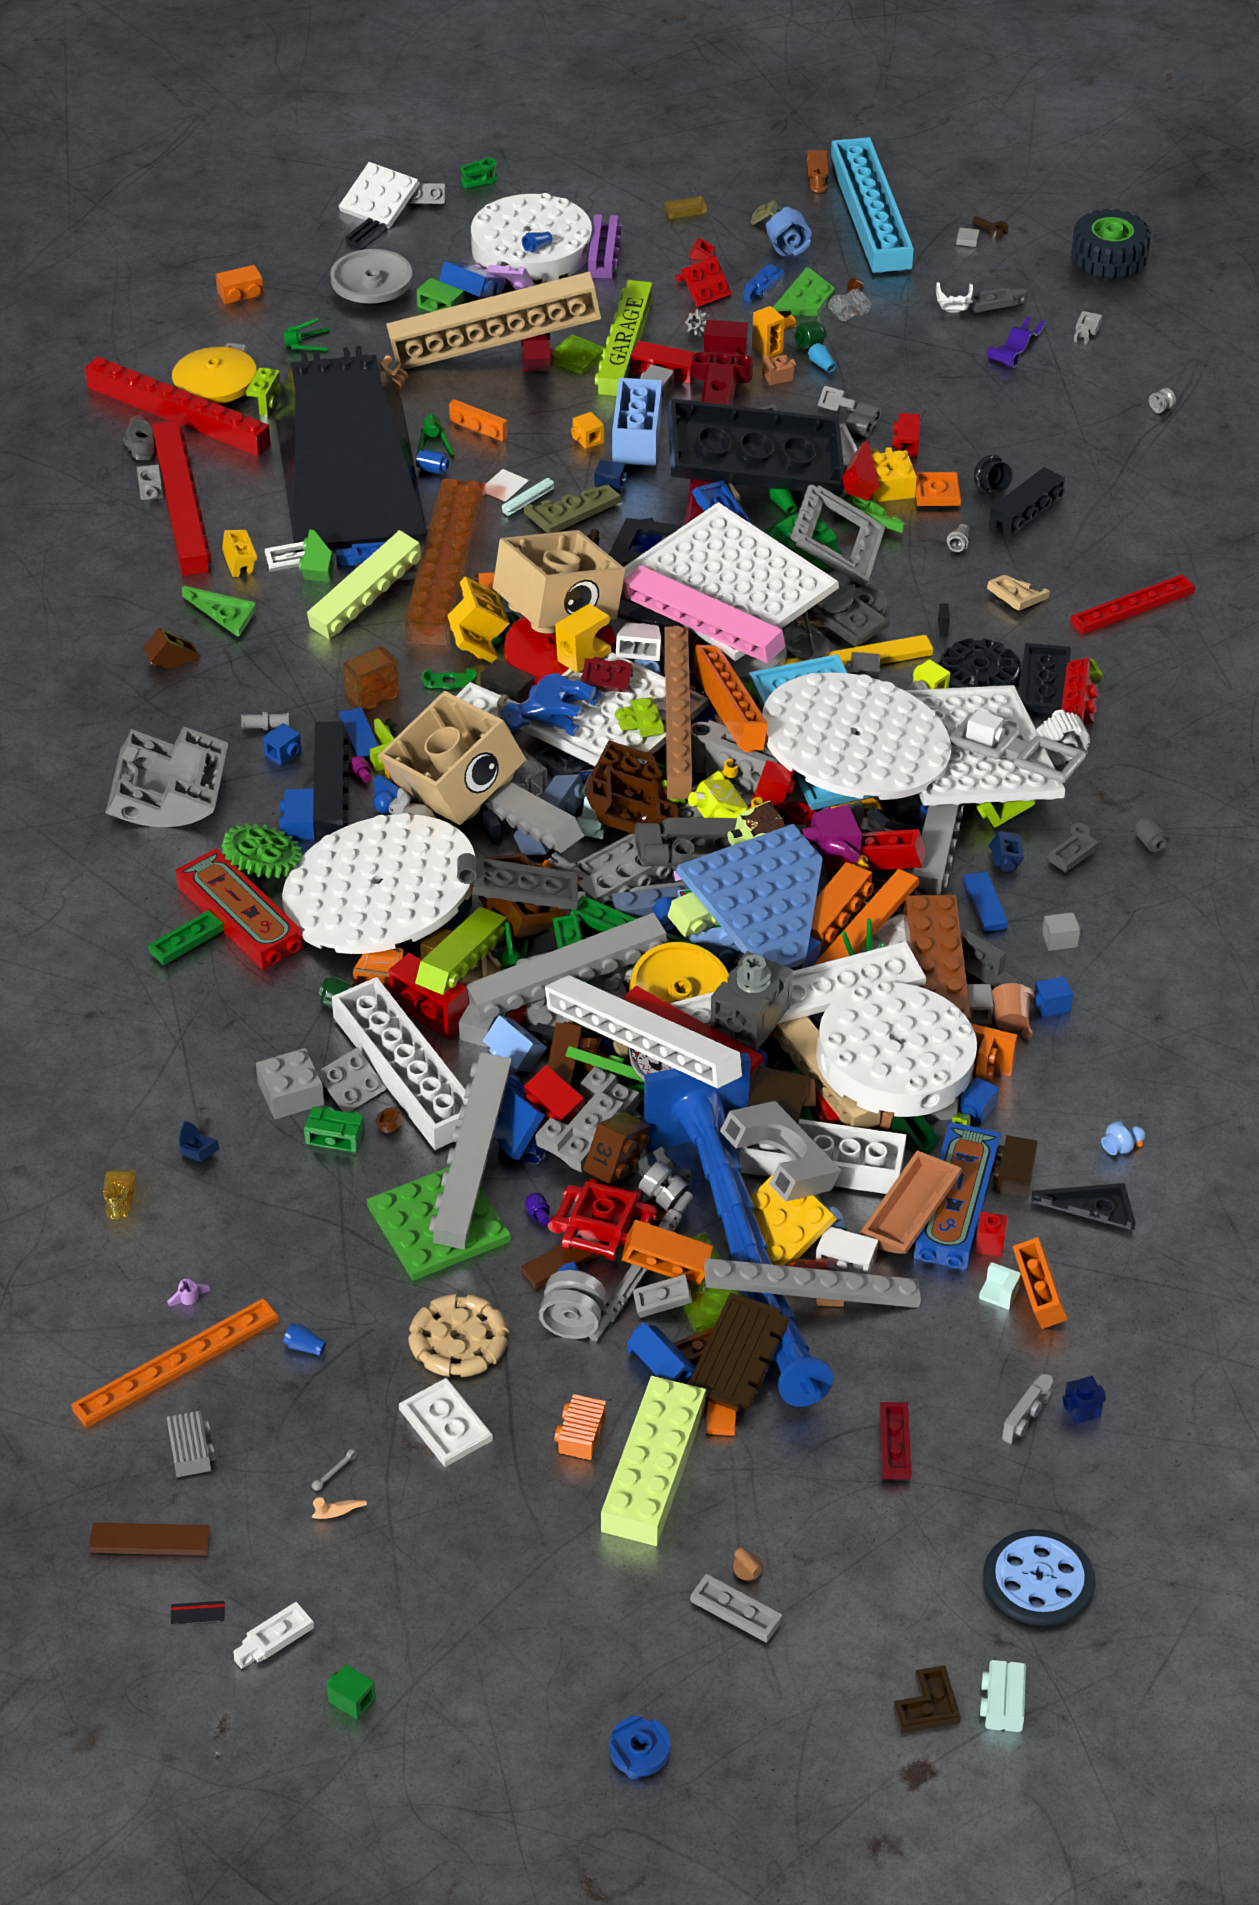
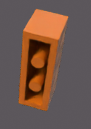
M635 1219L627 1234L621 1260L672 1278L685 1274L689 1284L699 1287L705 1277L704 1263L707 1258L710 1259L713 1246Z
M1036 1237L1012 1246L1033 1312L1041 1328L1044 1329L1068 1320L1047 1254L1039 1238Z

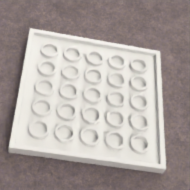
M611 652L603 657V659L606 661L625 660L628 663H632L633 677L630 678L628 693L596 689V691L601 692V698L595 706L585 700L569 703L582 706L583 710L582 714L577 717L573 716L571 718L563 715L573 720L574 724L579 725V730L574 737L567 734L564 729L543 725L528 720V726H522L519 729L593 766L597 764L608 740L654 754L666 744L665 677L625 658L616 657V654ZM569 668L562 676H567L569 680L581 681L583 670L576 673ZM690 689V721H692L709 706V698ZM653 697L664 726V734L640 737L638 729L621 730L618 725L619 720L615 717L616 709L625 706L630 707V700Z

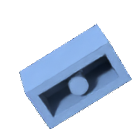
M500 1015L483 1039V1042L490 1047V1053L511 1058L510 1069L517 1073L520 1070L531 1073L547 1048L515 1020Z

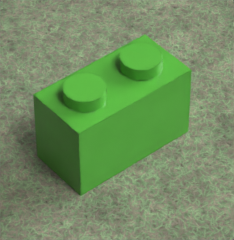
M429 278L417 289V307L430 312L465 304L464 290L433 278Z

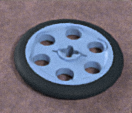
M1029 1529L1015 1532L1003 1538L992 1548L983 1568L987 1592L996 1606L1008 1616L1034 1626H1051L1075 1618L1091 1601L1096 1586L1095 1572L1084 1551L1067 1537L1047 1530ZM1045 1548L1049 1551L1050 1555L1039 1557L1034 1553V1550ZM1017 1556L1022 1559L1023 1564L1013 1566L1008 1563L1007 1559ZM1069 1564L1074 1568V1571L1063 1573L1058 1569V1566ZM1036 1574H1041L1042 1580H1036ZM1008 1581H1015L1020 1585V1589L1011 1591L1004 1584ZM1065 1588L1071 1592L1072 1596L1061 1598L1056 1594V1591ZM1039 1597L1045 1604L1041 1607H1035L1029 1603V1599Z

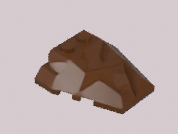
M608 740L586 783L587 800L591 808L595 810L599 822L608 827H615L630 834H635L636 823H659L661 826L665 819L678 818V807L675 802L670 803L669 799H667V786L663 788L660 782L663 775L653 754Z

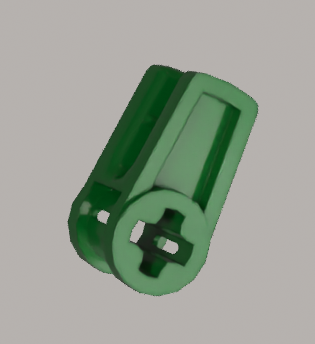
M484 158L480 161L461 166L460 171L464 176L461 178V183L464 188L497 182L498 175L495 173V168L497 167L496 160Z

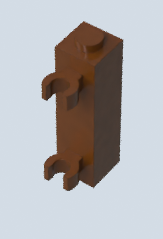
M556 1022L548 1067L574 1089L579 1061L565 1056L567 1048L571 1046L598 1055V1039H583L582 1026L574 1022ZM581 1095L586 1105L588 1103V1096Z

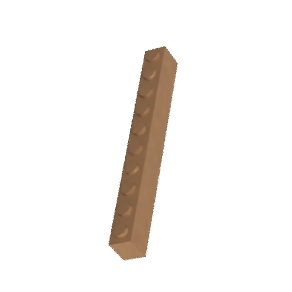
M673 626L665 627L664 633L667 799H688L692 792L688 627Z

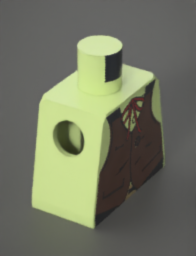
M767 801L738 815L735 830L728 832V841L733 846L786 827V824L771 801Z

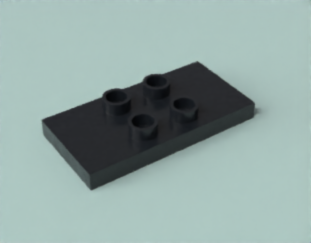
M670 399L667 408L671 477L711 482L723 480L726 484L731 483L732 485L786 489L806 492L809 485H814L816 487L821 486L836 496L842 494L845 487L842 479L844 463L839 418Z

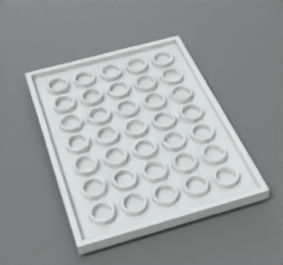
M719 502L624 566V579L641 565L663 576L670 577L683 585H687L698 592L705 593L709 597L722 601L731 607L740 609L753 617L760 618L762 621L777 626L780 629L839 588L836 579ZM688 627V629L711 645L719 647L725 655L734 661H737L746 654Z
M1014 685L904 690L921 700L935 712L943 722L949 736L971 713H975L977 710L1004 718L1003 724L1018 728L1021 734L1017 739L1030 742L1035 736H1039ZM966 733L961 738L966 739ZM997 742L993 749H996L1001 742ZM951 744V755L945 773L939 781L929 784L926 790L918 794L923 805L936 806L942 804L959 805L961 803L981 804L998 801H1030L1035 799L1053 800L1055 798H1064L1065 788L1061 782L1016 767L1013 763L1014 760L1001 756L998 760ZM1041 746L1027 759V761L1055 770L1046 749Z

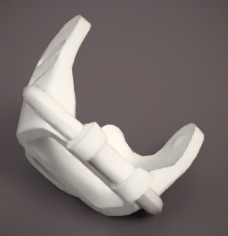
M940 282L936 283L937 302L946 312L958 313L965 311L969 304L973 303V300H971L973 284H969V293L966 297L949 296L947 298L941 292Z

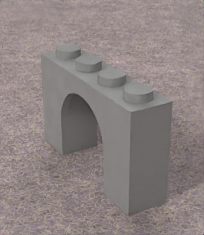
M776 1101L729 1111L720 1130L735 1148L754 1144H767L779 1148L792 1158V1161L779 1163L769 1183L785 1202L831 1191L842 1171Z

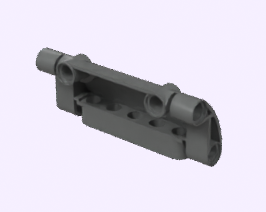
M668 818L661 823V826L659 823H636L635 844L640 863L643 866H670L676 871L679 864L730 847L732 845L728 841V832L735 830L737 818ZM794 824L799 831L802 828H807L805 824ZM812 845V846L815 848V850L818 852L817 846H816V845Z

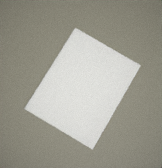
M502 469L479 491L506 502L529 480Z

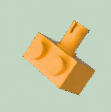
M771 306L753 312L752 347L762 356H768V358L783 353L784 331L796 327L795 318L792 315L784 318Z

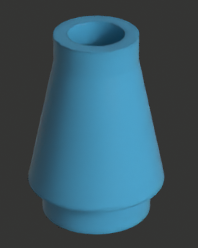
M817 343L809 349L808 356L810 361L824 369L827 373H831L836 369L837 364L832 359L825 345Z

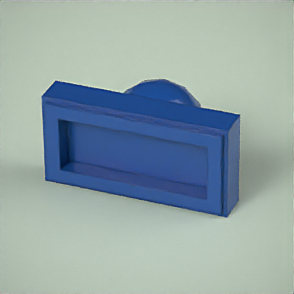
M379 774L373 778L375 795L373 804L379 813L388 814L389 804L397 798L399 787ZM410 796V803H413L412 796Z

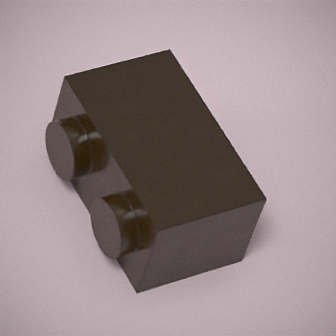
M1006 1135L1004 1146L999 1145L997 1161H1001V1165H995L993 1181H998L996 1192L1028 1198L1036 1157L1037 1140Z

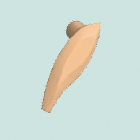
M318 1497L313 1501L315 1512L312 1518H334L354 1508L365 1506L367 1502L366 1500H344L326 1504L323 1498Z

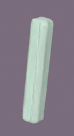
M545 478L502 505L503 514L505 513L507 516H510L553 490L554 481L550 478Z

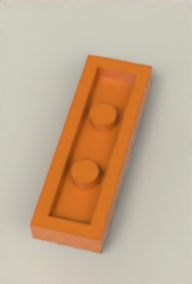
M455 399L449 403L450 421L500 441H504L508 437L506 419Z

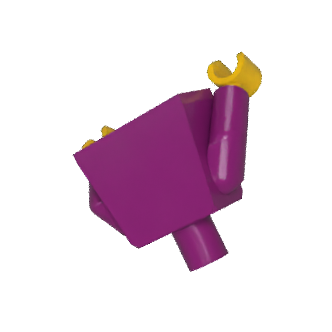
M848 804L834 808H823L812 815L811 827L800 829V832L809 843L815 842L820 854L843 856L851 863H854L853 865L866 870L869 869L867 864L868 858L865 855L860 856L859 854L862 833Z

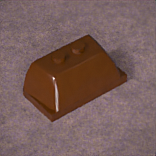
M524 853L484 858L533 866ZM478 895L479 900L486 909L507 917L506 922L510 923L512 941L535 936L547 930L553 924L552 918L566 916L567 914L565 910L557 907L537 906L531 903L511 902L505 899L486 898Z

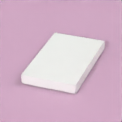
M447 1378L399 1403L401 1413L444 1467L493 1441L492 1433Z

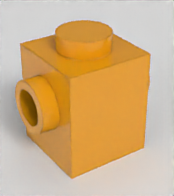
M592 412L573 418L572 436L585 449L604 443V424Z

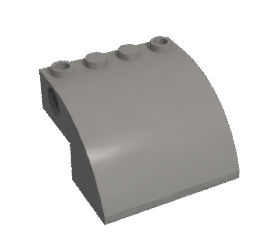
M183 726L173 745L131 729L124 745L120 749L105 813L135 824L150 827L183 826L207 817L215 809L228 742Z

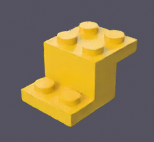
M465 576L460 581L464 599L447 615L451 625L450 628L454 633L456 645L461 650H467L477 658L485 659L492 663L497 658L492 639L497 637L510 623L499 594Z

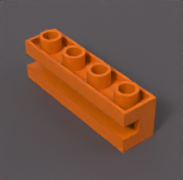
M846 862L817 896L810 936L821 942V951L824 950L828 943L834 941L837 932L847 925L850 916L857 912L864 899L872 894L874 884L872 883L871 871Z

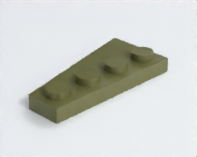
M609 485L584 490L578 496L571 494L562 496V500L551 502L550 499L541 502L540 506L526 505L524 506V513L546 533H555L621 503V495Z

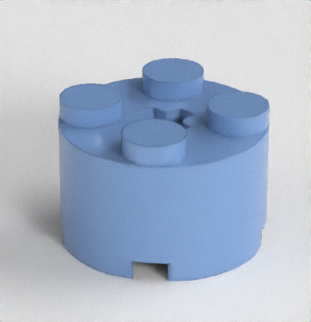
M784 207L766 223L767 234L778 254L782 256L792 253L799 255L809 247L812 231L803 214L798 210Z

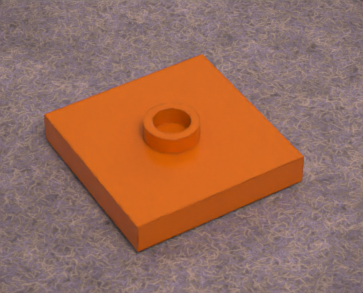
M915 472L917 477L915 492L917 506H961L957 472Z

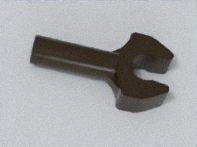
M974 216L972 220L973 224L990 230V237L1002 238L1003 233L1008 234L1009 226L1003 221L992 223L977 216Z

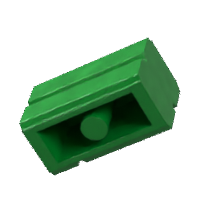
M312 1106L304 1127L305 1144L354 1153L358 1152L360 1142L365 1133L364 1115H359L354 1111H336L330 1107L319 1108Z

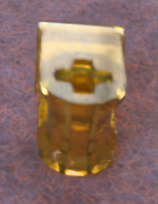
M106 1170L103 1197L106 1201V1215L111 1219H122L129 1214L132 1194L135 1189L134 1170Z

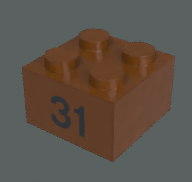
M626 1112L599 1122L583 1170L608 1184L636 1173L642 1151L650 1139L648 1133L651 1125Z

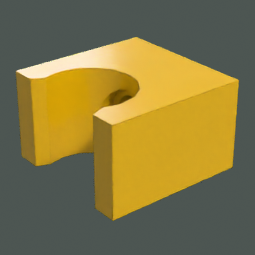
M589 603L557 622L555 630L558 661L574 672L579 673L584 669L585 658H603L610 654L611 646L595 637L597 631L610 622L609 615Z

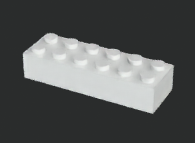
M803 1119L799 1120L798 1125L842 1170L834 1186L887 1194L901 1174L905 1155L906 1134ZM754 1144L740 1148L739 1164L742 1169L740 1172L770 1177L776 1171L779 1163L792 1161L788 1154L771 1145Z

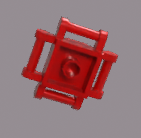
M591 1178L589 1182H585L583 1188L573 1185L565 1188L563 1201L556 1215L551 1217L548 1228L554 1233L565 1232L562 1239V1248L569 1250L576 1248L606 1256L608 1260L615 1261L619 1247L625 1246L626 1232L634 1215L641 1217L639 1221L650 1224V1222L655 1220L658 1212L654 1206L641 1203L644 1194L642 1190L634 1189L632 1191L600 1183L599 1179ZM576 1202L575 1205H574V1207H573V1210H572V1212H571V1214H570V1216H569V1219L566 1218L567 1215H568V1213H569V1211H570V1209H571V1207H572V1205H573V1203ZM576 1235H580V1236H582V1239H581V1238H577V1237H575V1236H576Z

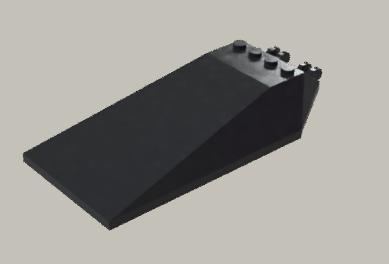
M357 346L355 357H350L348 347L343 348L344 357L320 359L319 350H314V360L308 361L306 351L301 352L302 361L290 363L275 409V421L294 543L304 542V539L308 538L309 530H314L330 550L351 548L352 544L387 542L399 530L416 541L428 540L402 399L377 355H362L361 346ZM296 550L295 553L302 552L304 550Z

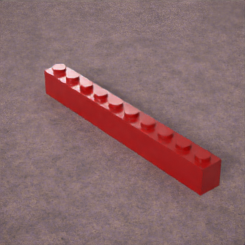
M98 356L85 366L87 388L166 420L178 421V424L255 456H260L271 446L269 424Z
M178 421L152 424L154 445L182 576L209 572L208 563H212L211 552L204 522H200L203 521L190 457L187 455L188 450L184 430L179 429Z

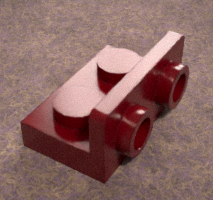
M600 657L585 658L581 681L599 690L628 693L630 678L633 677L632 663H628L625 660L606 661Z

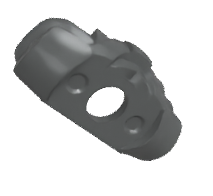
M143 415L131 417L126 432L123 435V442L128 447V452H132V456L136 460H151L154 454L151 423ZM145 433L148 436L145 438H140L136 436V434Z

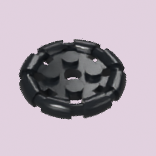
M969 638L954 643L951 648L948 647L944 650L938 663L939 666L950 672V688L1015 686L1022 673L1020 668L1021 662L1014 651L1010 648L1006 649L1004 644L985 638H982V640Z

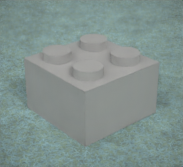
M306 1048L256 1062L258 1085L274 1120L311 1109L312 1106L324 1105L323 1085Z

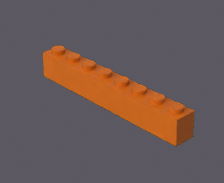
M696 645L692 671L739 749L745 752L764 750L768 723L721 649L715 645Z

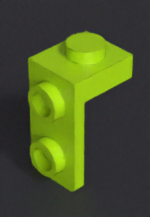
M379 718L374 720L375 737L381 745L370 749L371 768L374 772L384 769V764L378 757V754L394 740L389 727L384 725Z
M1035 800L999 802L994 806L991 802H984L976 806L982 818L988 817L993 827L996 828L1035 805L1036 802Z

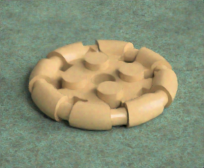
M449 1294L436 1298L430 1302L431 1305L427 1308L422 1307L410 1324L409 1330L411 1334L408 1340L414 1357L417 1361H422L426 1369L442 1376L461 1375V1377H469L487 1370L488 1365L497 1363L504 1354L508 1344L506 1336L509 1334V1329L504 1315L499 1309H493L491 1302L475 1295L467 1294V1297H457V1294ZM436 1314L440 1316L437 1321L433 1318ZM486 1316L487 1320L482 1322L480 1319ZM456 1334L466 1336L463 1340H454L452 1338ZM451 1359H462L461 1364H453Z

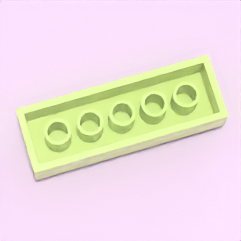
M651 1376L601 1511V1532L654 1546L658 1545L705 1411L706 1389Z

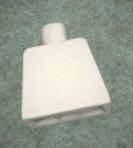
M626 623L617 634L616 657L660 661L661 635L659 626L645 623Z

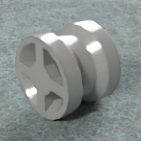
M1165 387L1149 396V404L1154 412L1162 413L1166 408H1172L1176 404V397L1171 389Z

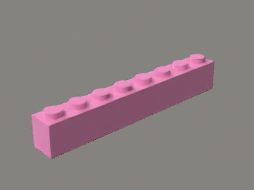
M640 565L623 580L627 599L767 664L785 648L783 630L779 627L709 597L705 593L698 592L652 569Z

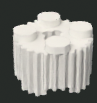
M1062 709L1057 710L1052 714V718H1048V721H1044L1045 724H1041L1036 729L1041 737L1082 750L1088 754L1087 747H1089L1090 737L1077 714H1069V712L1066 713ZM1046 749L1053 765L1058 766L1062 762H1070L1073 757Z

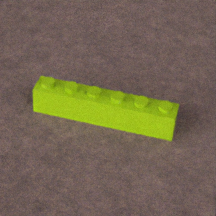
M479 907L421 960L415 984L442 995L450 988H454L460 978L463 979L470 969H474L480 959L483 960L489 950H493L499 941L502 942L504 940L507 917Z

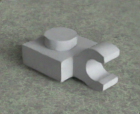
M824 385L817 406L839 413L841 407L855 411L858 403L844 398V391Z

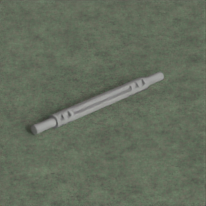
M684 1191L674 1208L668 1210L658 1227L674 1232L682 1220L681 1215L693 1199V1195L688 1191ZM632 1264L601 1310L599 1327L593 1335L589 1336L591 1340L598 1341L608 1324L614 1322L632 1295L633 1289H636L648 1269Z

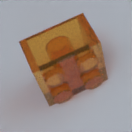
M380 646L343 663L345 698L354 708L362 707L363 712L400 696L398 661L384 646Z

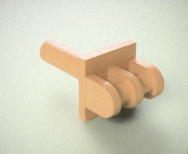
M386 355L381 364L396 391H399L407 380L408 374L400 368L402 365L400 362L393 371L388 368L392 362V357Z

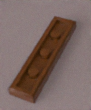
M93 1522L89 1550L90 1553L207 1556L210 1525Z

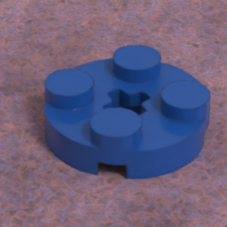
M632 1716L620 1721L613 1729L609 1742L611 1760L619 1770L625 1772L631 1779L656 1773L668 1763L670 1758V1736L667 1729L655 1719H652V1721L644 1720L642 1716ZM634 1742L646 1743L647 1746L645 1750L637 1751L634 1749Z

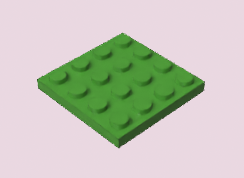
M450 1167L367 1199V1207L412 1281L511 1242V1234L480 1188L465 1250L433 1243L434 1232L429 1231L432 1215H438L439 1209H435L438 1193H443L445 1187L441 1186L444 1170L449 1171Z

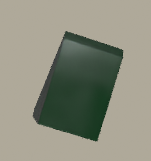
M893 1114L891 1132L906 1134V1149L914 1153L920 1151L927 1154L939 1141L923 1115L897 1117Z

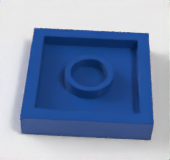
M510 1088L503 1098L494 1138L505 1153L511 1158L519 1160L545 1114L517 1091Z

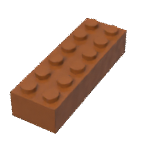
M956 895L906 896L903 911L906 942L926 976L925 985L918 987L930 990L953 1003L970 1022L971 1015Z

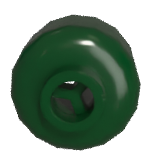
M817 321L801 323L797 326L794 339L800 348L808 350L814 344L820 343L823 345L826 339V330Z
M333 975L330 979L326 977L318 992V996L321 997V1004L333 1010L332 996L355 987L354 984L338 975Z

